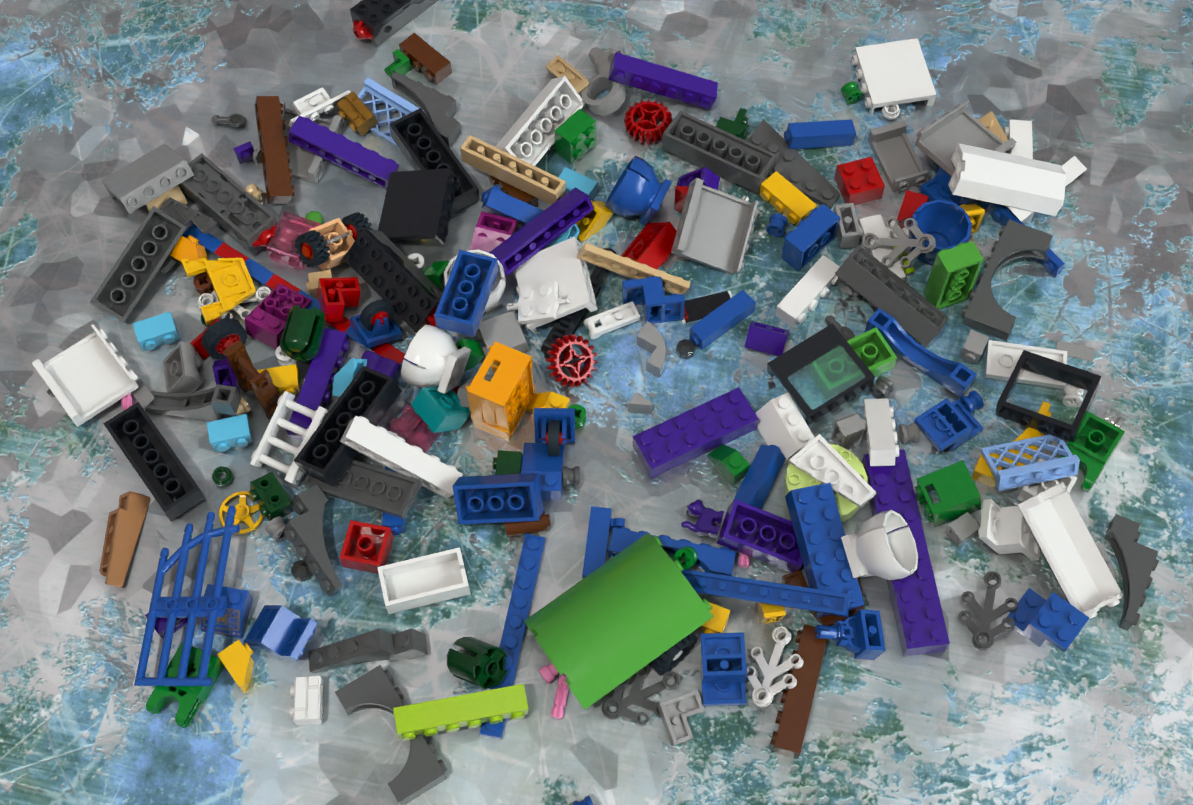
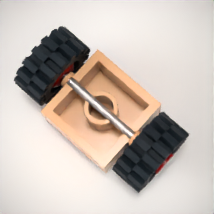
M357 212L341 220L337 218L297 236L295 240L297 243L295 248L298 249L296 254L300 255L298 258L303 260L302 263L306 264V267L313 268L319 265L322 271L331 269L346 262L343 258L363 229L373 230V228H370L371 222H367L369 219L367 217L364 218L365 215L363 213Z

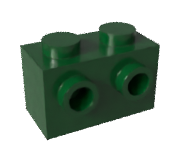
M273 472L250 482L249 496L253 502L256 501L258 503L261 515L267 517L269 522L276 517H284L292 513L293 502Z

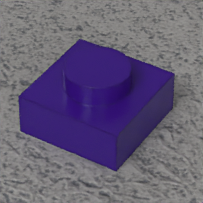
M250 141L233 148L240 164L253 159L254 148Z

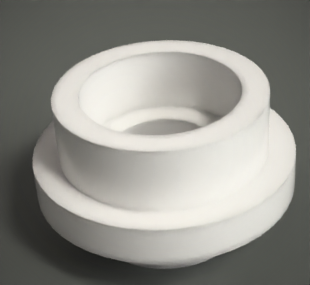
M898 105L884 106L882 108V115L889 120L896 119L900 115V108Z

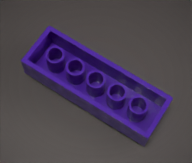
M738 387L634 435L633 448L649 477L652 479L708 453L722 444L725 445L757 430L758 417Z

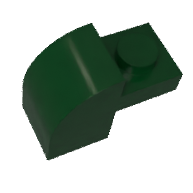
M740 108L734 121L720 117L716 127L744 140L749 120L746 117L747 110Z

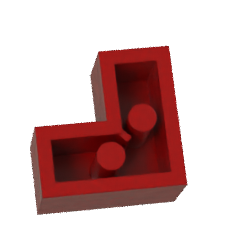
M357 277L319 278L317 297L320 310L325 314L327 322L343 321L345 307L359 306L361 290Z

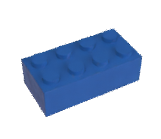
M459 250L434 315L437 328L475 337L499 272L496 258Z
M538 473L459 477L452 486L458 524L539 521L544 512Z

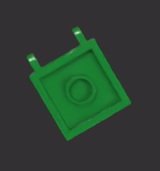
M964 460L917 478V486L915 487L916 497L920 505L924 504L925 517L928 523H933L934 527L958 519L967 512L970 514L981 509V496ZM935 490L940 502L933 504L928 492Z

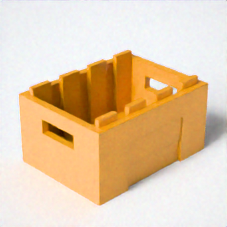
M496 341L493 346H489V353L470 386L467 385L465 387L474 427L509 442L535 393L532 376V356ZM490 367H492L494 376L489 382L484 380Z

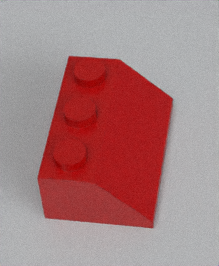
M671 222L647 223L621 256L658 269L667 261L671 253L677 230Z

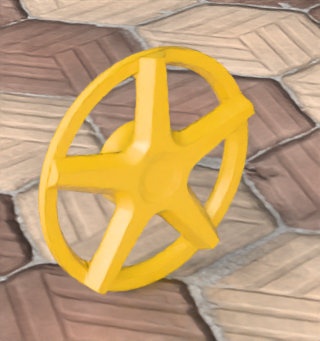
M240 491L228 496L219 509V520L222 526L225 527L222 512H227L229 508L225 504L231 498L240 495L239 504L235 505L234 525L244 521L249 528L234 534H245L255 531L264 517L260 513L259 519L254 524L250 514L258 511L259 505H246V495H249V492Z

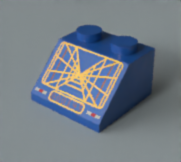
M207 584L204 596H212L214 585ZM222 587L221 596L227 597V607L224 617H217L214 634L242 639L253 598L247 590ZM201 618V632H206L208 618Z

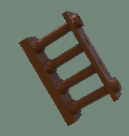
M238 340L225 349L223 354L239 388L244 394L251 390L256 395L265 417L269 420L278 406L279 395L269 372L265 369L259 373L253 367L244 344Z

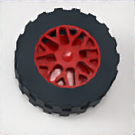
M235 318L221 319L208 327L201 338V343L213 359H225L223 351L238 340L245 344L247 332Z

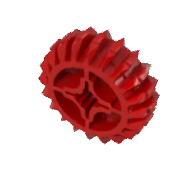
M641 99L640 104L635 102L626 111L624 124L629 137H633L634 141L639 140L640 144L646 142L648 145L650 142L656 144L657 140L662 142V135L673 120L671 112H669L668 107H664L663 102L657 104L656 100L651 102L648 99L647 102H644Z
M571 334L569 337L568 335H563L562 339L557 338V344L552 343L550 345L553 351H547V354L551 355L550 358L545 359L546 362H550V365L546 367L547 370L552 369L549 374L550 377L556 376L555 382L561 381V386L568 385L570 388H573L574 385L580 387L581 382L586 384L588 382L587 378L593 377L590 372L597 370L593 367V364L598 363L597 360H593L597 353L591 352L594 346H588L589 340H583L582 336L576 338L575 334ZM572 345L578 347L583 355L576 354ZM563 351V358L559 360L560 354ZM572 358H578V359L574 360L573 362H571V364H568V363H567V362H569L570 360H572ZM584 362L583 368L580 371V365ZM560 367H566L572 377L565 375Z

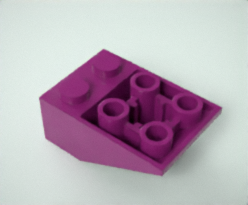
M482 211L475 226L470 250H482L489 253L518 231V221Z
M279 284L245 318L247 335L276 350L280 346L289 309L295 305H300L299 308L308 309L312 300Z

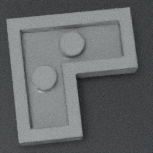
M698 690L658 703L657 707L671 746L693 739L686 717L705 711Z

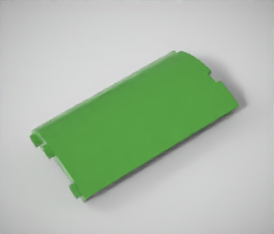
M646 533L524 621L559 674L565 673L567 676L565 682L584 710L713 617L710 612L712 607L705 598L701 600L681 571L684 569L677 559L672 561L661 547L663 545L656 535L652 537L649 533Z

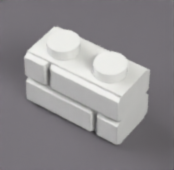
M320 676L296 677L294 685L290 687L291 698H294V706H290V719H293L298 726L322 724V678Z

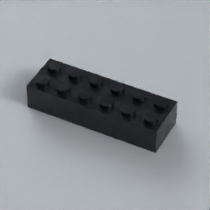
M421 108L389 124L392 139L414 170L450 168L458 177L455 201L451 210L452 215L479 200V188Z
M362 366L294 459V462L303 473L330 486H335L358 453L355 449L340 442L350 420L355 416H362L368 419L370 424L377 426L402 392L394 378Z
M139 402L103 423L170 521L206 499Z

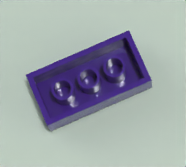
M736 499L728 506L717 544L791 573L801 568L803 562L791 521Z

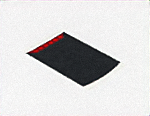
M730 290L685 300L684 320L682 322L688 323L703 319L732 298Z

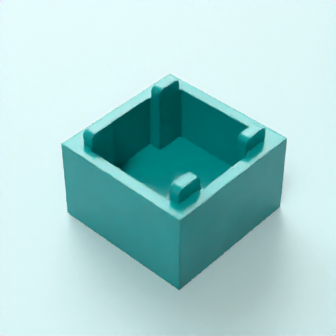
M439 386L422 388L411 406L415 413L429 426V429L434 433L460 429L471 412L468 407H461L457 394L453 390L443 394L437 391Z

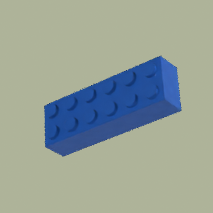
M831 482L791 490L785 496L809 588L850 594L849 611L861 608L865 604L858 579L853 578L841 537L845 536ZM816 612L817 618L831 615Z

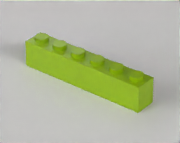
M524 684L395 707L393 708L397 739L402 738V740L407 741L415 739L416 735L433 736L438 734L437 731L442 730L455 732L459 730V727L468 726V728H476L485 722L497 724L503 722V719L506 718L519 720L524 718V715H527L529 708Z

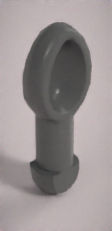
M232 114L229 117L215 115L211 119L213 124H229L233 127H240L247 121L241 114Z
M829 315L825 318L826 324L830 325L833 323L846 341L855 337L851 329L841 326L833 316Z

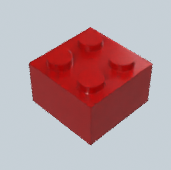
M872 157L837 165L834 179L845 204L854 203L855 206L882 199L885 185Z
M350 520L339 558L342 566L379 574L377 567L386 565L394 538L391 528Z

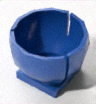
M634 156L612 189L605 207L623 217L640 216L638 222L645 226L659 209L672 182L668 179L659 182L654 168L644 159Z
M938 199L923 203L911 217L917 221V226L923 234H930L936 240V246L932 252L921 253L916 258L924 263L933 266L939 251L954 248L962 242H969L972 223L965 210L954 202ZM909 230V238L917 239L912 231ZM926 241L924 246L928 247L929 241ZM912 247L909 253H911L916 247Z

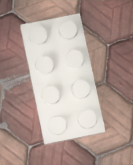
M988 340L985 378L1008 381L1023 350L1067 364V351ZM1022 369L1017 383L1063 389L1066 386L1064 382Z

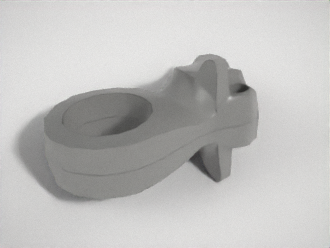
M595 47L589 52V58L594 64L596 75L588 80L589 85L582 90L581 98L587 108L595 115L606 116L614 113L625 100V85L608 80L610 64L615 52L626 55L623 50L617 51L612 48L602 50ZM607 88H612V90L607 96L599 100H594V98L599 92Z

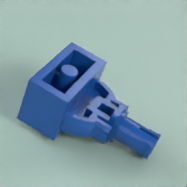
M860 609L844 621H835L833 626L816 625L815 633H819L815 635L817 639H832L836 646L844 647L849 652L854 653L855 659L875 660L886 651L880 612L877 610Z

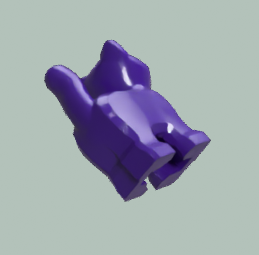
M701 500L690 503L687 506L688 510L686 513L699 518L695 525L689 521H684L681 523V526L700 536L717 538L720 526H714L713 523L721 525L724 511L718 512L711 508H706Z

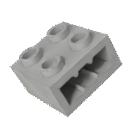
M514 311L480 322L476 337L478 342H482L484 345L482 351L485 358L489 353V346H493L495 341L522 353L528 351L527 341Z

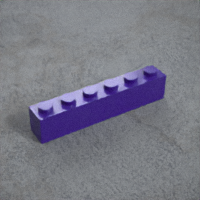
M615 52L610 64L608 80L709 110H711L717 98L718 82L618 52Z
M299 115L289 131V142L386 190L390 173L398 172L399 164L394 160L387 159L376 151L369 150L360 143L347 139L342 134L332 132L326 126H320L307 117L304 118Z
M576 187L490 251L489 253L493 254L502 264L505 275H509L590 213L594 208L588 194Z
M325 328L318 355L312 359L296 403L315 411L319 406L325 408L327 402L331 401L334 375L343 367L345 352H348L351 342L346 332ZM293 410L289 422L307 429L312 422V418ZM286 429L290 439L303 441V436Z

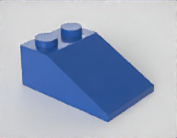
M524 443L521 474H539L542 500H562L564 445L560 444L559 456H549L548 444Z

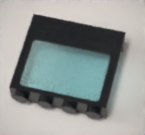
M833 323L767 363V373L771 378L773 376L778 378L806 415L807 425L819 422L829 412L837 411L840 405L853 401L862 391L864 393L869 391L873 387L875 378Z

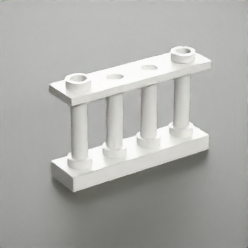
M284 391L283 395L278 399V406L258 448L252 454L250 464L262 468L263 463L286 473L284 480L299 486L304 473L294 460L292 465L288 466L267 455L271 446L274 445L293 454L296 458L327 416L329 410L319 406L314 411L294 402L295 395ZM289 408L312 418L309 428L305 429L285 420ZM280 427L303 436L301 445L295 447L276 438Z

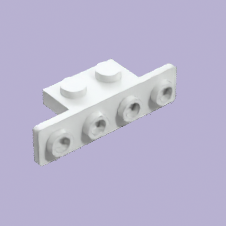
M322 87L294 101L292 106L298 115L314 121L320 114L324 112L328 114L334 110L337 103L350 93V90L331 99ZM298 116L290 120L287 126L289 130L292 128Z

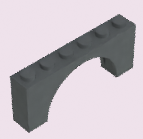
M1008 220L1006 226L1002 225L998 235L1001 238L999 242H994L991 250L994 253L991 258L988 257L984 264L986 270L984 274L980 273L976 282L979 285L976 290H972L969 297L971 302L969 306L965 305L961 314L964 317V325L1006 341L1014 326L1016 317L1006 312L995 300L991 289L992 278L1001 266L1011 260L1022 257H1034L1044 260L1053 235L1012 220Z
M381 665L335 691L348 716L366 709H378L393 714V708L405 706L401 700L404 698L399 687H393L391 683L394 680L388 669L384 671ZM424 734L416 735L415 739L410 740V751L405 766L388 783L400 805H406L447 779L444 773L447 771L442 759L437 761L434 753L437 751L431 741H425Z

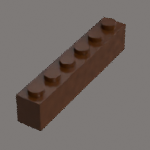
M257 96L254 106L267 204H290L291 198L295 195V190L290 182L292 180V169L288 167V163H290V154L286 152L288 139L287 136H284L283 131L286 127L285 120L281 116L283 114V104L280 103L279 96Z
M805 624L802 631L798 630L795 643H799L798 649L792 652V655L799 654L804 663L801 668H793L792 671L788 670L787 674H792L797 679V685L787 691L783 690L780 703L784 704L783 710H778L775 721L776 724H779L778 731H773L770 744L774 745L772 752L796 759L799 758L827 643V639H817L815 637L816 634H819L815 633V627ZM795 659L794 664H796L799 661V659ZM789 679L787 683L790 684L792 682V679Z

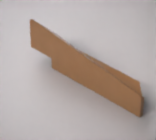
M132 491L124 493L119 497L118 509L109 512L99 570L101 575L106 576V585L120 588L124 584L150 503V497Z

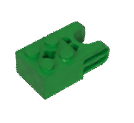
M1090 412L1087 413L1074 443L1069 441L1067 445L1072 455H1077L1080 460L1079 470L1084 474L1081 489L1089 492L1125 433L1124 430Z
M183 642L167 666L165 677H177ZM193 646L191 647L186 677H198L202 650ZM211 655L207 677L213 678L214 686L225 666L219 658ZM156 686L146 703V710L152 714H158L168 703L179 702L175 721L178 726L186 728L193 720L201 704H204L213 686Z

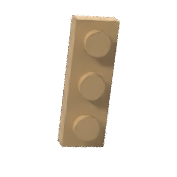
M559 55L545 66L547 71L555 78L566 76L577 93L589 85L588 80Z

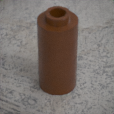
M545 511L542 513L539 521L504 522L507 537L547 531L548 526H551L550 516L545 514Z

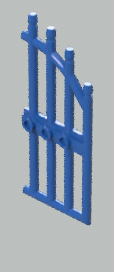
M229 506L227 510L228 516H226L225 527L213 529L215 513L209 512L206 517L207 522L205 523L204 532L192 539L193 525L188 523L184 530L185 534L183 535L181 547L168 560L169 549L162 548L134 686H213V678L207 677L217 617H224L227 607V597L221 596L231 536L232 533H239L240 526L234 525L236 513L234 506ZM223 535L212 596H201L211 538ZM201 544L192 597H181L189 550ZM178 561L172 597H161L165 573ZM156 618H168L157 676L145 677ZM176 618H188L177 677H165ZM197 618H208L198 677H186Z

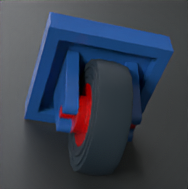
M382 299L371 302L362 310L361 314L350 317V324L366 348L402 338V332L393 320L395 316L394 308L387 300Z
M534 408L535 442L548 444L549 456H559L560 444L575 443V408Z

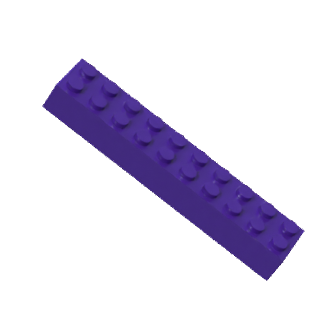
M899 450V457H895V465L870 466L869 454H864L862 464L868 477L867 483L876 491V495L869 500L872 517L887 510L899 513L907 523V526L904 527L909 526L918 553L917 570L913 574L903 579L886 580L903 657L945 652L950 642L905 450Z

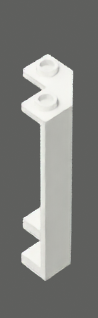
M958 143L951 158L955 171L948 184L953 195L1056 216L1063 207L1066 173L1061 165Z
M1063 482L1018 504L1072 606L1091 619L1098 615L1097 611L1101 607L1107 605L1110 608L1120 603L1119 599L1122 598L1123 593Z

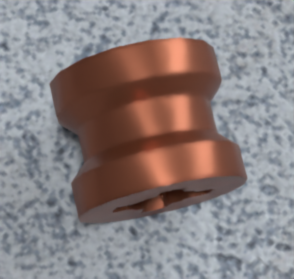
M204 272L195 276L193 283L200 295L204 293L211 294L214 291L207 273Z

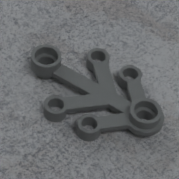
M995 571L987 572L984 576V584L987 587L984 610L975 600L972 592L966 591L962 594L963 604L969 606L981 620V628L979 629L972 621L971 614L968 611H961L958 615L959 622L962 625H966L973 634L972 643L974 647L980 651L989 650L994 644V638L1005 631L1011 632L1015 628L1014 620L1006 617L1000 625L989 630L990 623L1007 612H1015L1018 608L1017 600L1008 598L1004 604L993 610L995 592L1001 586V576ZM995 580L997 583L991 585L989 584V581ZM966 596L972 597L970 601H966L964 598ZM1012 602L1015 606L1008 607L1007 604ZM966 615L969 618L968 620H962L961 617ZM1006 622L1012 623V626L1006 627L1004 626V624ZM984 638L987 642L982 644L979 640Z
M646 666L642 669L646 673L644 675H639L638 672L635 673L636 677L628 697L621 699L624 688L629 685V678L625 684H620L615 688L612 698H608L603 702V715L610 720H615L621 716L635 721L636 725L643 727L648 723L647 714L644 712L636 713L626 709L630 705H635L652 711L657 717L661 718L660 713L657 712V703L645 698L665 689L675 690L679 686L680 679L678 674L668 671L663 675L662 681L640 690L643 680L648 676V668ZM672 679L675 683L668 685L667 680ZM614 706L617 710L615 712H610L608 709L609 707ZM640 716H643L646 719L642 723L637 720V718Z

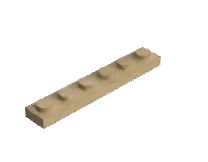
M585 243L577 254L578 259L632 279L661 276L663 290L672 294H684L690 287V282L683 280L681 277L670 275L665 271L654 269L646 264L633 261L628 257H622L614 254L612 251L598 248L593 244Z

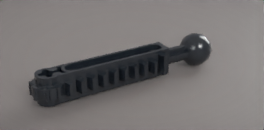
M603 248L606 251H612L614 254H617L613 249ZM596 266L590 276L595 300L602 290L601 279L606 272L610 271ZM587 308L557 319L541 346L544 358H550L551 355H548L547 351H553L550 345L552 343L557 344V338L562 339L563 335H568L569 337L571 334L576 333L589 311Z

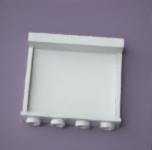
M918 38L855 47L854 55L851 57L852 65L856 67V78L860 80V90L865 96V107L869 108L870 115H873L874 109L877 107L923 100L926 107L934 105L936 92Z
M575 237L537 252L513 271V275L518 283L516 287L518 294L520 293V286L556 281L558 283V295L570 296V303L559 305L557 319L587 308L590 312L598 310L587 263L577 258L582 244ZM551 321L525 324V327L536 335L538 334L537 327Z
M94 324L91 325L94 330L92 334L44 364L39 359L32 362L77 427L139 388L135 382L138 378L133 370L130 369L128 371L126 369L128 364L122 356L117 357L115 353L118 351L113 343L110 342L108 344L106 342L108 337L102 329L97 330Z

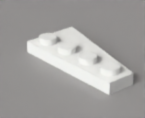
M820 434L789 460L790 464L820 483L831 482L833 491L860 508L876 495V491Z

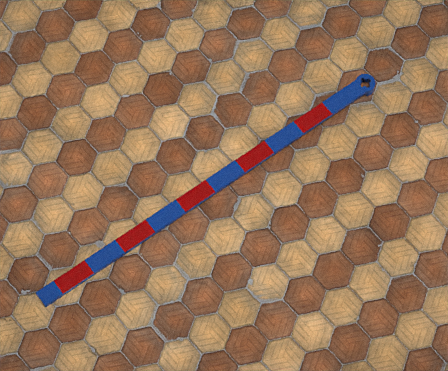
M192 224L181 235L185 237L191 235L199 239L198 243L218 258H243L252 279L272 291L279 284H282L311 299L312 302L308 309L311 310L312 306L320 310L317 299L211 234L207 233L205 235L195 224ZM343 316V321L327 322L328 326L337 331L346 332L349 339L366 348L348 318ZM384 343L366 348L381 357L399 363L402 368L405 353L392 345ZM405 359L406 361H408V362H410V363H412V364L418 366V364H415V363H413V362H411V361ZM456 386L452 390L457 394L460 387Z

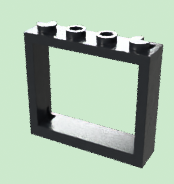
M1023 350L997 402L995 415L1004 418V420H1011L1024 427H1030L1039 430L1041 433L1059 437L1061 440L1064 439L1074 443L1099 389L1101 376ZM1022 369L1087 390L1072 425L1007 402Z

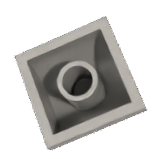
M180 341L163 360L167 393H191L203 383V375L199 374L198 371L201 360L199 357H196L195 348L190 343Z

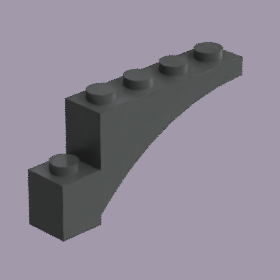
M394 72L391 76L393 88L408 96L424 111L446 144L451 148L461 134L460 122L452 118L457 112L456 100L449 95L446 96L438 92L434 88L431 89L423 85L419 81L416 82L409 79L406 75Z
M219 384L208 390L191 393L150 391L154 399L144 409L146 412L215 421L223 419L225 414L236 416L241 396L236 387Z
M316 484L296 495L292 505L294 511L300 516L290 520L283 531L286 538L296 548L298 556L303 558L307 564L310 573L319 581L321 589L331 597L341 588L342 583L330 563L324 543L322 520L324 506L328 499Z
M1116 514L1110 521L1104 539L1109 541L1121 570L1124 586V605L1119 627L1128 630L1132 625L1136 626L1140 618V614L1137 612L1139 607H1142L1145 603L1146 595H1144L1145 589H1149L1153 578L1150 577L1151 571H1155L1159 560L1156 559L1158 551L1137 543L1141 534L1138 531L1140 523Z
M412 628L395 634L382 629H376L308 651L309 669L312 673H318L341 666L372 661L411 660L427 655L426 634Z

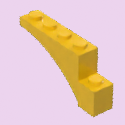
M1043 401L1037 413L1051 417L1052 412H1049L1051 404ZM1028 427L1014 441L1044 436L1045 434ZM1035 445L1027 447L1038 451L1039 447ZM1011 449L1008 452L1018 455L1020 451ZM996 453L989 454L991 457L997 459L1000 457V455ZM1023 453L1022 457L1028 458L1030 460H1032L1033 458L1032 455L1027 453ZM980 454L971 477L974 481L994 488L996 479L982 454ZM1004 457L1002 461L1012 464L1014 460ZM1018 462V463L1016 464V466H1024V465H1027V464H1024V463H1021V462ZM1002 466L997 467L998 471L1007 469Z

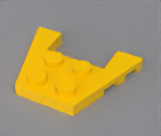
M198 258V260L181 259V264L187 277L207 272L219 302L200 307L206 325L211 324L256 293V288L243 258H218V260H206V258Z

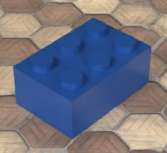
M824 204L818 209L814 208L806 220L802 219L795 230L789 231L785 235L782 259L799 272L836 238L840 216Z

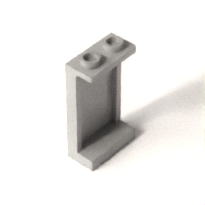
M904 120L871 129L868 137L871 149L892 192L904 191L913 186H921L928 181L930 174L929 170L923 169L905 133L907 125Z

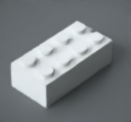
M460 547L377 567L388 614L471 594Z

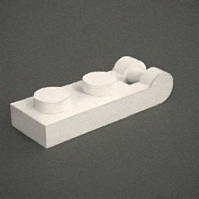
M632 301L589 317L583 323L589 329L590 338L597 339L605 333L640 321V315Z

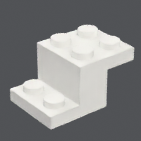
M992 499L983 500L981 525L978 529L979 538L998 554L1023 553L1031 561L1039 560L1040 546L1019 506L1001 508Z

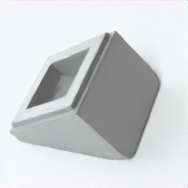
M636 393L628 402V412L651 414L653 403L639 393Z

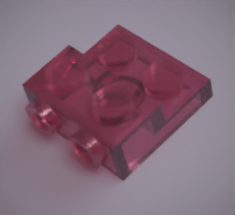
M408 402L402 409L403 414L391 421L390 432L396 433L397 436L405 440V443L420 447L426 453L443 432H432L424 420L415 413L411 406L412 403Z

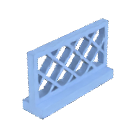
M367 78L364 81V88L357 96L363 102L362 98L366 93L370 94L372 101L363 103L366 106L373 105L374 111L372 113L377 121V115L387 113L388 120L378 122L369 131L399 148L391 137L390 127L389 131L380 132L379 126L389 125L419 108ZM384 103L386 104V109L377 111L376 104ZM398 111L400 113L399 118L390 119V112Z
M1050 434L981 448V454L996 479L995 486L998 491L1078 475L1080 463L1078 456L1072 455L1064 440ZM1056 440L1058 446L1055 447L1053 445L1047 444V442ZM1031 445H1035V446H1038L1039 449H1038V451H1036V450H1033V449H1030V448H1027V447H1028V446H1031ZM1011 449H1015L1020 452L1018 455H1016L1008 451ZM1046 449L1052 451L1053 454L1051 456L1042 453V450ZM996 453L999 454L1000 457L997 459L991 457L989 454ZM1023 453H1027L1034 457L1032 458V460H1030L1028 458L1022 457ZM1057 454H1060L1066 457L1056 458L1055 456ZM1004 457H1007L1014 461L1011 464L1002 460ZM1037 458L1046 460L1043 462H1036ZM1018 462L1027 464L1024 466H1016ZM1002 466L1007 469L998 471L997 467Z

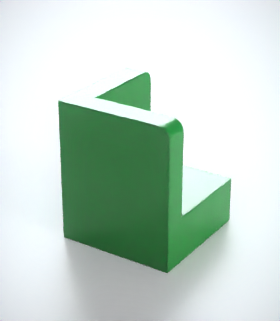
M397 49L392 52L394 62L384 69L390 78L394 72L405 75L411 71L410 60Z

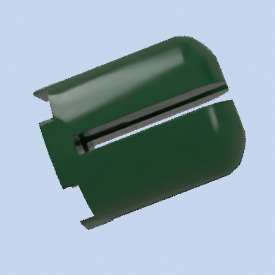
M295 305L289 309L280 340V348L282 353L291 359L310 361L318 355L327 321L325 320V314L321 310L312 306L310 310L299 308L300 305Z
M463 637L453 643L456 650L449 649L447 653V667L456 678L487 690L486 688L499 686L507 674L508 670H505V657L508 658V656L499 647L473 637Z

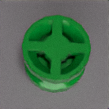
M849 82L841 88V93L845 96V101L849 105L857 103L863 97L862 92L858 90L856 82Z
M573 404L568 408H575V429H578L586 423V410L579 404Z
M684 546L676 551L673 560L677 559L683 569H688L697 562L698 555L694 548Z

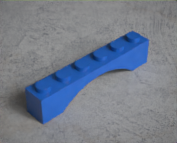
M878 308L867 321L864 332L877 327L895 354L958 397H962L972 386L977 375L975 372L960 362L942 358L921 346L905 332L895 318L882 309Z
M613 527L608 558H613L648 532H634L626 527ZM666 535L657 536L663 545L661 547L667 554L674 555L682 547L690 546L696 550L698 555L695 565L704 572L732 576L736 552L730 548H715L707 543L695 544L686 539L674 540Z

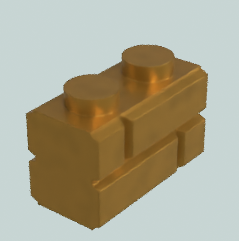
M350 92L337 103L339 108L338 114L343 120L347 119L350 122L348 125L354 133L358 131L360 135H364L370 128L372 129L378 124L375 115L354 92Z

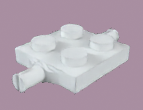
M556 281L520 286L518 302L508 303L507 310H518V322L520 324L552 321L557 319L559 305L570 303V296L558 295V283Z

